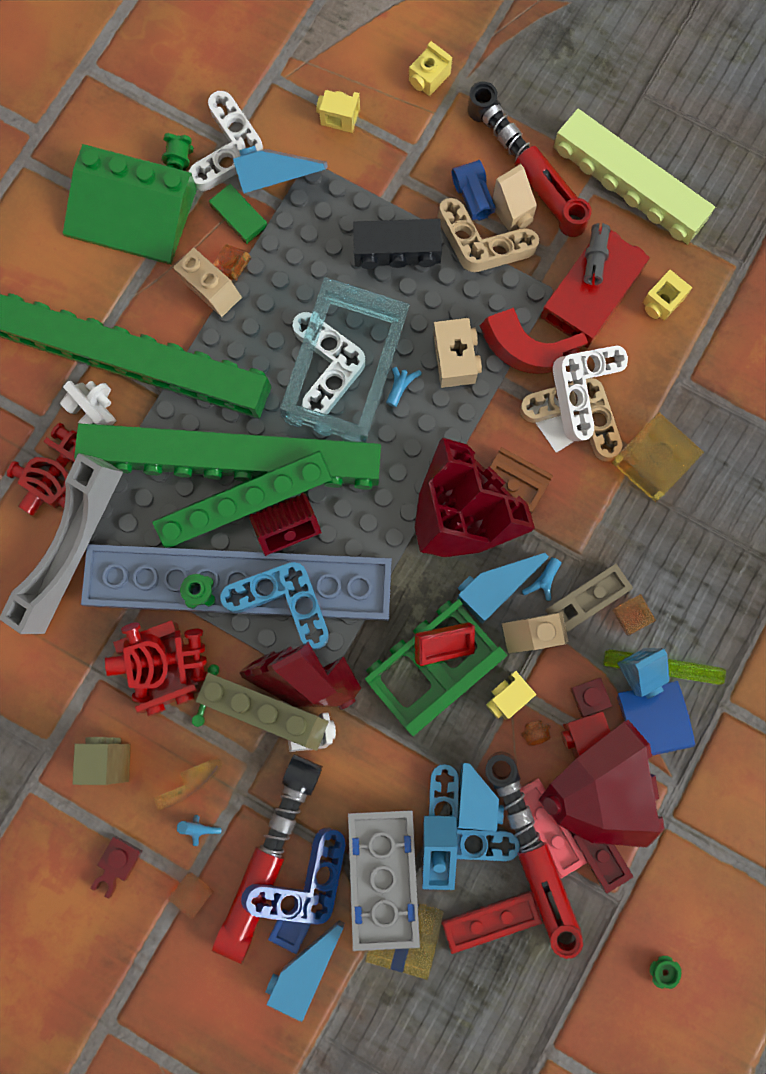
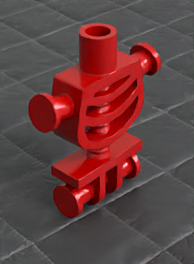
M61 422L53 428L51 437L53 439L59 438L62 442L58 445L47 437L43 441L48 447L59 453L56 461L49 458L35 457L29 460L25 468L19 466V462L13 461L7 470V477L11 479L14 477L19 478L18 484L29 491L18 507L31 516L35 515L43 502H46L55 509L59 505L63 509L65 507V481L63 486L57 478L62 472L66 480L69 472L65 470V466H67L69 461L75 462L74 454L77 432L66 430L65 425ZM42 466H51L48 471L39 469ZM33 476L43 477V478H42V480L39 481V480L33 478ZM53 483L58 491L56 494L52 489H50Z
M130 623L121 629L122 633L126 634L128 638L123 643L124 655L105 658L106 675L127 674L128 687L135 688V693L132 694L131 699L139 703L150 700L151 695L148 693V688H157L163 684L169 664H178L181 684H187L186 669L192 668L190 680L193 682L204 681L208 673L204 669V665L207 664V657L200 655L205 652L206 648L205 644L201 643L203 630L199 628L189 629L184 632V636L188 638L189 644H182L181 630H176V652L167 653L165 645L158 636L153 634L140 636V623ZM151 647L155 648L159 654H153ZM139 648L145 654L144 656H141ZM162 666L160 672L153 676L154 667ZM148 667L146 675L141 676L142 669Z

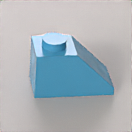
M461 763L457 827L497 832V824H503L504 805H499V798L469 763Z
M424 816L422 889H455L458 846L456 817Z

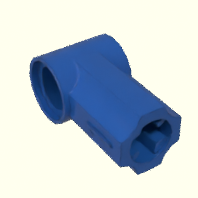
M476 160L452 168L451 174L455 189L459 194L462 193L472 220L480 221L488 218L489 215L495 212V205L486 185V173L482 162Z

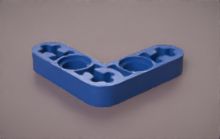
M323 828L317 832L313 840L304 890L252 884L242 894L241 903L243 908L249 914L260 918L309 924H323L328 921L333 912L345 851V838L343 834L332 828ZM325 840H335L334 846H329V848L324 846ZM321 856H324L326 858L328 856L332 858V862L330 863L323 859L320 860ZM322 867H328L330 871L329 879L327 882L319 884L316 880L317 872ZM314 889L326 891L325 895L317 894L314 892ZM260 894L265 899L271 900V906L267 903H258L255 906L251 903L252 898H257ZM292 895L295 905L290 912L283 913L280 909L281 901L284 897ZM318 903L322 905V909L317 910L316 913L311 911L312 905L315 906Z

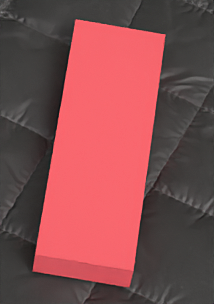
M539 778L521 787L520 791L525 794L523 797L524 802L530 807L529 809H531L530 811L535 820V831L540 833L539 841L547 842L560 878L562 879L588 863L572 837L571 832L559 826L539 801V798L545 792V788Z

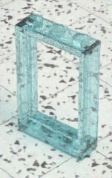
M324 277L280 407V415L282 418H285L284 421L297 427H301L302 424L314 427L313 430L321 435L330 436L333 433L342 436L343 441L366 443L407 319L410 304ZM330 304L392 323L359 425L296 405Z

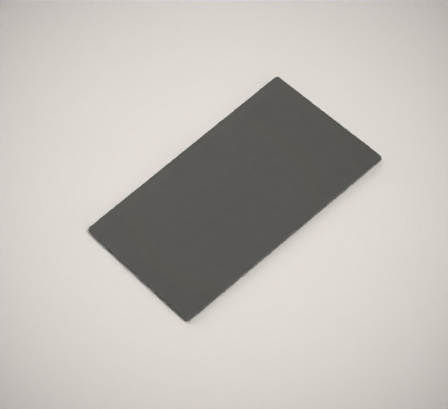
M327 169L298 177L232 280L242 298L223 317L213 310L187 351L192 354L195 351L205 353L212 360L218 362L229 360L237 364L238 368L247 371L250 368H254L264 372L272 388L260 419L163 389L140 427L381 444L379 485L372 486V489L362 490L355 488L354 484H342V487L339 488L327 487L321 484L302 492L306 494L322 533L274 553L392 558V574L416 532L415 521L419 492L439 441L442 438L467 444L511 367L498 358L491 350L479 325L489 316L514 308L523 330L529 336L545 304L552 296L553 289L508 264L479 272H470L464 269L442 229L441 264H435L431 267H421L419 265H406L402 268H393L388 265L377 266L373 269H364L361 266L355 267L353 221L412 220L421 218ZM310 312L358 346L365 355V367L361 374L327 416L320 420L308 418L304 413L302 402L304 396L331 363L295 336L293 320L299 313ZM469 318L471 328H476L478 343L474 346L475 356L480 355L482 373H478L475 384L441 388L433 338L434 322ZM309 322L307 325L301 323V332L306 329L311 331L315 338L313 341H315L318 334L312 330L311 323ZM327 337L321 342V347L325 350L330 351L337 346V341L332 337ZM343 346L341 354L346 357L347 365L350 366L352 363L358 365L357 356L349 358L344 354L345 346ZM459 349L454 350L456 351L457 356H462V354L459 353ZM397 367L400 375L402 370H407V375L420 370L422 375L415 378L405 388L397 407L388 405L386 401L394 384L392 369ZM332 376L327 379L326 386L331 390H336L342 386L343 382L339 377ZM319 389V391H321L322 397L318 400V402H310L311 411H313L316 408L319 410L322 409L321 400L326 395L322 391V389ZM132 470L131 473H123L89 544L164 548L152 523L155 519L244 481H237L234 479V476H222V479L218 480L207 479L204 477V474H192V477L185 478L173 475L174 472H162V475L158 476L145 474L143 470ZM250 514L170 547L178 549L263 552L249 518ZM190 611L265 655L272 651L278 653L290 646L292 649H295L303 644L293 616ZM319 617L300 621L301 626L307 623L310 629V634L306 636V639H312L314 643L320 642L319 636L323 635V630L317 631L313 620H319ZM324 618L329 633L328 642L324 647L313 650L322 666L345 656L365 620Z

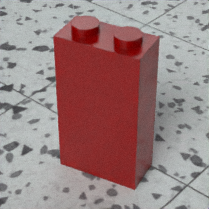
M610 230L607 249L609 250V258L605 261L603 282L595 285V274H593L592 285L584 282L583 279L587 265L585 249L545 304L540 316L541 319L569 337L584 332L588 341L584 347L587 349L650 259L640 247L630 245L612 230Z

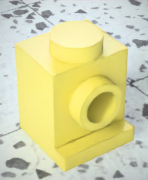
M430 41L427 49L409 67V81L416 90L423 91L428 96H431L451 74L452 57Z
M325 90L324 96H319L316 106V112L320 113L321 125L353 133L360 111V94L354 92L352 97L341 91Z
M669 270L649 291L642 302L646 305V313L654 319L660 317L665 321L679 304L685 300L692 287L672 270Z
M517 671L508 676L512 681L510 684L504 680L491 691L495 697L486 706L497 719L502 716L505 720H508L537 695Z

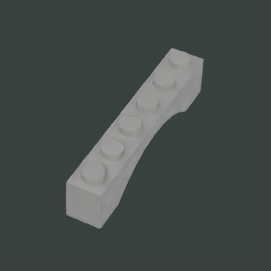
M78 453L65 480V507L55 538L36 568L11 592L0 615L2 622L20 634H45L123 471L101 458Z

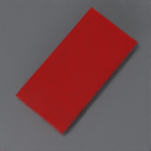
M470 622L415 634V662L419 666L474 654L475 626Z

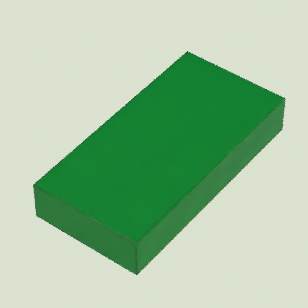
M231 184L209 200L210 206L246 244L264 231L268 225L265 219Z

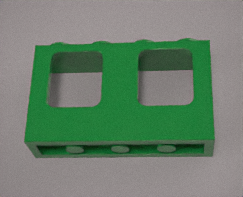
M460 599L453 604L448 600L436 611L439 615L431 623L425 620L412 631L416 634L434 630L448 618H455L459 624L467 622L475 626L477 649L474 651V654L468 656L457 667L451 668L445 661L419 666L415 662L414 636L407 643L403 639L389 650L392 654L391 657L385 662L378 659L366 670L369 675L365 678V681L412 737L508 656L500 646L497 647L462 607L463 603ZM404 656L409 657L431 683L430 690L410 707H403L381 681V675Z

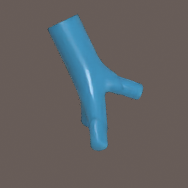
M397 367L392 369L394 384L386 401L388 405L397 407L405 388L415 378L422 375L420 370L407 375V370H402L400 375Z
M552 557L541 576L531 586L522 590L523 595L542 588L546 600L550 601L552 599V581L562 564L561 561Z
M198 815L193 817L192 822L181 821L177 825L178 833L190 835L194 846L199 845V837L201 835L221 834L222 829L200 824V817Z

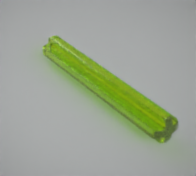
M608 649L604 653V665L620 668L617 663L634 653ZM668 659L669 677L717 685L725 683L726 669Z

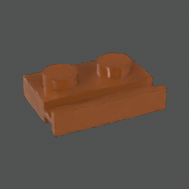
M502 447L490 465L506 482L503 487L513 497L517 498L520 496L528 504L532 514L553 475Z

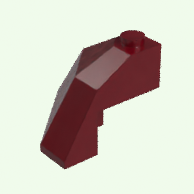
M442 438L439 441L418 497L415 531L420 552L440 557L475 554L530 533L535 529L529 506L520 496L517 498L513 497L503 487L506 482L490 466L485 469L474 458L476 452L467 444Z
M309 642L295 649H292L290 646L278 653L272 651L249 663L239 672L243 679L293 707H338L340 710H343L356 701L355 697L361 690V686L344 656L322 666Z
M629 720L624 721L576 758L550 783L539 798L547 813L553 817L559 826L591 843L647 848L665 830L663 817L658 816L655 802L659 799L656 776L650 773L648 759L652 757L651 747Z

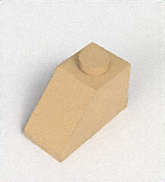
M521 164L496 179L492 199L495 205V213L509 232L517 228L524 229L530 225L534 219L537 207L525 169Z
M562 612L502 623L508 653L538 650L564 645L569 642Z

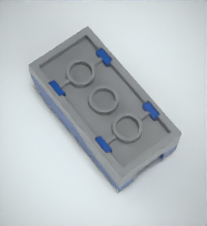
M413 811L349 813L353 951L420 948Z

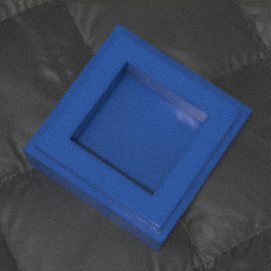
M284 908L282 909L283 913L290 912ZM277 920L268 940L297 954L311 924Z

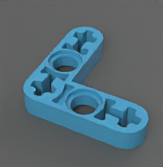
M299 563L284 564L229 584L222 590L220 596L221 603L228 611L233 613H240L286 596L303 644L309 642L312 649L316 650L324 647L328 642V629L308 573L304 566ZM294 569L296 573H302V576L298 578L301 589L308 586L309 590L298 592L291 597L290 592H296L293 583L291 581L286 582L285 578H288L290 576L289 571ZM267 579L273 583L271 594L260 596L256 592V586L259 581ZM250 584V591L255 597L254 601L250 602V597L246 596L239 599L240 605L235 606L232 602L228 603L227 599L232 597V591L244 594L248 592L245 586ZM306 597L312 600L313 608L308 614H299L295 608L296 602L300 598ZM318 615L319 620H313L317 631L323 630V635L319 636L320 642L314 643L312 639H306V636L310 634V629L307 623L301 626L300 621L310 620Z
M438 765L431 772L429 816H436L434 808L437 803L441 801L448 802L452 807L451 816L456 817L457 826L459 777L457 771L450 765ZM443 769L447 770L448 775L453 776V782L447 783V793L453 791V798L446 796L434 798L435 790L441 792V782L436 781L435 778L436 775H441ZM457 828V859L510 861L519 852V841L511 832ZM471 835L479 836L482 840L481 850L474 854L466 851L464 845L467 837ZM493 835L491 838L492 843H501L503 837H507L508 842L513 844V849H508L507 854L502 855L501 849L491 848L492 855H486L488 850L486 836Z

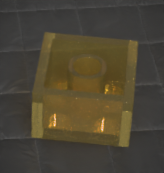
M658 412L618 454L612 463L653 501L657 502L699 459L704 451Z

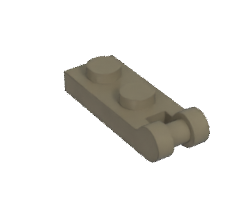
M614 564L545 611L547 614L562 612L566 632H568L632 590L633 587L618 565ZM569 605L576 614L570 620L563 611Z

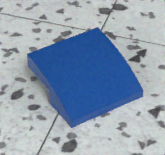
M678 681L664 684L662 686L664 691L649 699L646 696H636L633 690L618 693L617 700L624 721L629 720L648 741L652 755L695 747L689 714Z

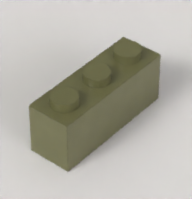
M86 737L85 744H75L73 785H109L129 782L131 744H121V738Z

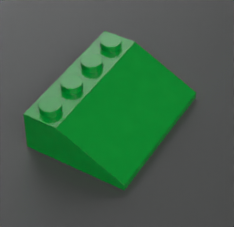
M82 144L73 168L63 235L171 265L197 191L192 173Z

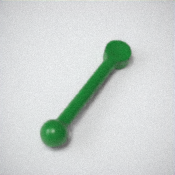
M212 664L208 667V673L216 676L219 674L220 669L218 665ZM202 704L199 706L197 715L192 718V724L196 727H200L205 723L203 714L206 706Z

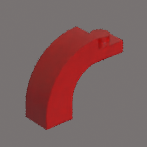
M514 308L489 316L479 325L487 344L495 355L507 365L526 373L544 374L553 372V364L557 358L580 353L579 349L588 343L584 332L555 343L538 342L528 336L523 330Z

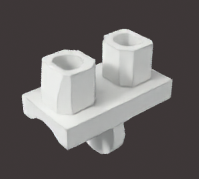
M68 380L63 386L67 393L60 402L62 407L70 414H77L81 408L86 413L78 423L113 425L117 421L106 409L111 404V401L107 398L111 388L106 383L96 385L93 381H90L85 385L84 383L74 384Z

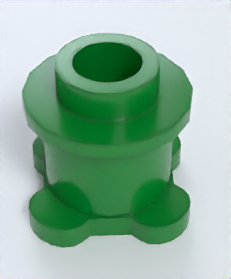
M165 133L163 140L167 143L166 152L162 154V162L168 167L180 170L188 168L190 164L188 154H192L194 147L191 145L192 139L187 135L179 136Z
M192 574L183 580L180 593L188 608L194 609L198 605H206L208 607L214 605L216 598L212 593L213 579L201 574ZM196 586H201V591L193 595V589Z

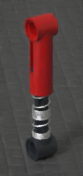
M486 81L474 84L469 93V116L474 121L484 122L487 127H492L494 130L493 134L498 136L501 145L504 148H508L510 155L516 157L515 167L520 164L524 167L530 186L557 218L561 232L569 237L582 235L592 214L590 204L576 196L537 146L529 147L530 142L526 143L522 138L523 133L514 123L508 121V115H503V109L497 100L495 86ZM570 216H578L580 220H574Z
M496 752L487 761L486 776L493 784L494 789L497 790L499 796L503 797L506 805L504 810H508L509 813L507 815L508 822L511 824V829L516 831L514 836L518 837L521 845L517 855L549 936L551 948L561 958H574L579 955L583 947L581 928L578 925L547 842L539 841L540 833L535 831V820L530 811L531 809L524 802L523 797L525 794L520 791L522 786H520L519 780L521 778L518 773L517 761L508 752ZM497 761L507 762L511 772L504 777L496 775L493 771L494 763ZM548 892L552 893L561 916L558 920L547 895ZM568 931L574 934L575 939L570 944H563L557 939L559 934Z
M293 755L282 781L285 788L283 790L284 795H281L282 801L280 806L275 809L277 813H274L268 825L270 830L268 835H264L266 838L264 844L254 849L227 918L216 937L212 952L242 964L260 917L249 914L243 908L241 903L242 894L252 884L274 886L285 860L281 853L284 852L283 846L285 841L290 839L288 834L293 832L292 830L296 823V820H294L295 816L301 812L299 809L301 802H305L304 800H306L307 795H312L323 766L298 755ZM259 894L257 898H252L251 903L257 906L258 903H266L268 899Z

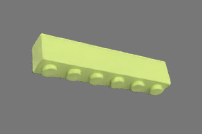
M577 109L557 132L553 148L557 150L559 155L573 161L585 174L595 177L607 190L614 191L620 195L629 206L636 207L642 211L651 222L660 224L670 232L672 237L683 241L687 245L708 221L715 209L714 205L580 109Z

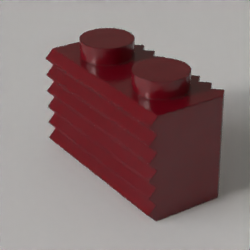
M305 493L284 500L283 503L279 502L278 505L273 504L272 507H267V509H262L259 512L256 511L255 514H250L249 516L265 556L322 533Z

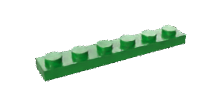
M321 450L159 517L152 523L164 548H170L331 481L332 475Z

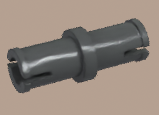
M600 223L592 225L590 245L586 248L585 252L587 265L583 280L592 285L593 274H595V285L603 282L605 261L609 258L607 244L610 226L602 223L601 234H599Z

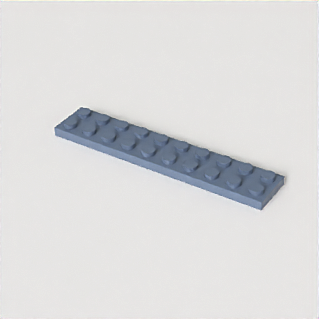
M88 544L81 605L87 607L233 613L228 611L221 603V592L226 586L284 564L296 562L304 566L308 573L323 618L389 621L392 558L272 553L265 556L263 552ZM294 569L290 570V576L285 579L286 582L291 581L296 592H290V596L292 597L301 591H308V586L303 589L300 587L298 578L302 576V573H296ZM192 574L211 577L214 581L212 593L216 598L214 605L210 607L198 605L194 609L188 608L180 593L183 580ZM267 579L259 581L256 586V592L260 596H268L273 591V583ZM250 584L245 586L248 592L244 594L232 591V597L227 599L228 603L232 602L235 606L240 605L239 599L246 596L250 597V602L254 601L255 597L250 591ZM196 586L193 589V595L201 591V586ZM286 596L249 610L235 613L292 616ZM306 597L300 598L295 605L296 611L303 615L310 613L313 608L312 600Z

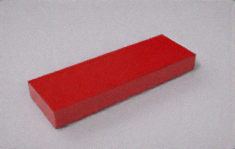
M531 890L441 920L451 954L543 924Z

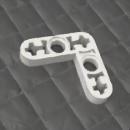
M225 91L214 92L208 99V105L212 117L230 143L191 166L189 172L192 173L196 188L199 191H208L237 174L234 163L231 167L223 168L219 165V162L224 157L232 159L239 157V150L246 148L244 139L247 138L250 146H256L257 151L263 149L260 137L232 96ZM218 103L226 105L228 115L225 116L220 106L217 107ZM234 122H240L244 125L239 132H231L228 128ZM212 165L215 166L217 174H215L214 169L211 168ZM203 173L207 175V179L203 180L201 177H198V174Z
M310 312L299 313L293 320L295 336L331 363L304 396L302 402L305 415L312 420H320L327 416L361 374L365 367V355L358 346ZM309 322L311 323L312 330L318 334L315 341H313L315 338L311 331L306 329L301 332V323L305 325ZM332 337L337 341V346L333 350H325L321 347L322 340ZM343 346H345L344 354L349 358L357 356L358 365L354 363L350 366L347 365L346 357L341 354ZM337 376L342 380V386L339 389L331 390L326 386L327 379ZM319 389H322V391L326 394L325 397L321 400L322 409L319 410L316 408L313 411H311L310 402H318V400L322 397L321 391H319Z
M611 346L570 354L555 360L553 375L563 428L569 440L583 441L593 435L594 422L586 379L623 371L627 366L628 356L621 346ZM588 357L594 360L595 368L593 372L587 367ZM614 357L615 362L606 364L605 358ZM566 366H570V372L566 371ZM573 381L574 385L568 386V382ZM572 390L578 397L575 406L571 404L569 399ZM579 411V415H574L573 412ZM580 424V425H581V430L578 431V430H577V425Z

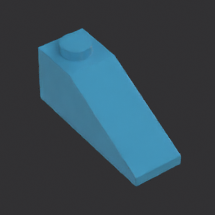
M256 146L239 150L240 156L233 158L243 193L328 168L326 161L268 149L257 151Z
M542 553L480 573L475 579L469 576L457 588L461 592L457 600L460 599L463 603L462 605L483 624L549 556L546 553Z
M643 648L617 663L636 696H646L647 699L652 698L663 692L662 686L669 682L668 654L664 648Z
M337 921L286 964L279 976L273 973L265 993L271 995L267 1006L300 1022L303 1021L342 933L344 922Z

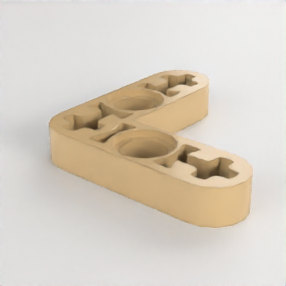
M447 198L440 203L437 218L441 219V227L464 269L470 272H479L523 260L535 254L539 244V237L531 229H519L482 239L467 210L459 200ZM464 231L468 233L470 238L461 239L455 232ZM501 246L505 248L507 253L498 254L493 250V247Z
M588 378L586 379L587 387H589L590 391H596L593 399H590L589 396L592 414L601 413L606 418V425L602 427L594 425V432L589 440L593 452L598 459L611 461L621 452L622 440L603 385L597 379ZM556 387L527 395L520 407V414L527 422L535 423L561 416L560 407L554 402V396L557 395ZM572 390L569 399L571 404L575 406L577 404V394ZM546 397L548 398V405L539 408L538 414H534L533 410H527L530 402H533L535 406H539L545 403ZM610 430V432L605 436L608 444L615 446L611 453L607 449H601V446L604 444L602 433Z

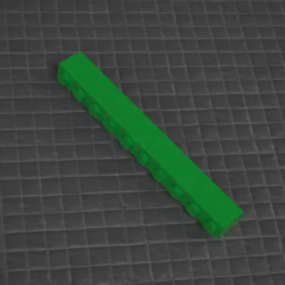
M8 293L7 296L0 294V338L258 419L261 417L272 387L266 374L258 369L250 368L247 371L238 368L237 364L229 360L218 362L199 351H195L192 354L173 343L163 345L157 343L154 338L144 334L137 337L118 326H114L113 329L108 328L92 318H87L86 320L79 319L75 314L67 310L57 312L41 302L35 301L31 304L15 294Z
M78 423L74 459H76L78 453L101 458L126 474L131 473L132 470H143V473L155 476L162 475V472H174L173 475L185 478L192 477V474H204L205 478L214 480L222 479V476H234L235 480L245 482L321 450L332 475V480L324 483L325 486L339 488L342 487V484H354V487L357 489L369 490L372 489V486L379 485L381 444Z

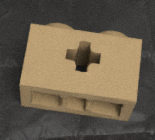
M194 247L173 267L186 286L221 317L242 298L232 281Z
M469 318L434 322L433 338L441 388L475 384L478 373H482L480 355L475 356L474 346L478 343L476 328H471ZM459 349V353L462 354V356H457V353L454 350Z

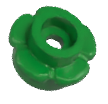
M660 956L657 961L651 963L649 969L653 977L652 982L658 988L672 989L680 982L681 967L678 962H674L669 956ZM663 970H668V974L663 975Z

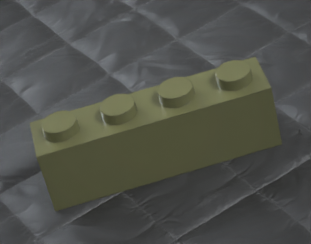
M207 673L196 699L197 703L316 751L329 723L328 720L211 673Z

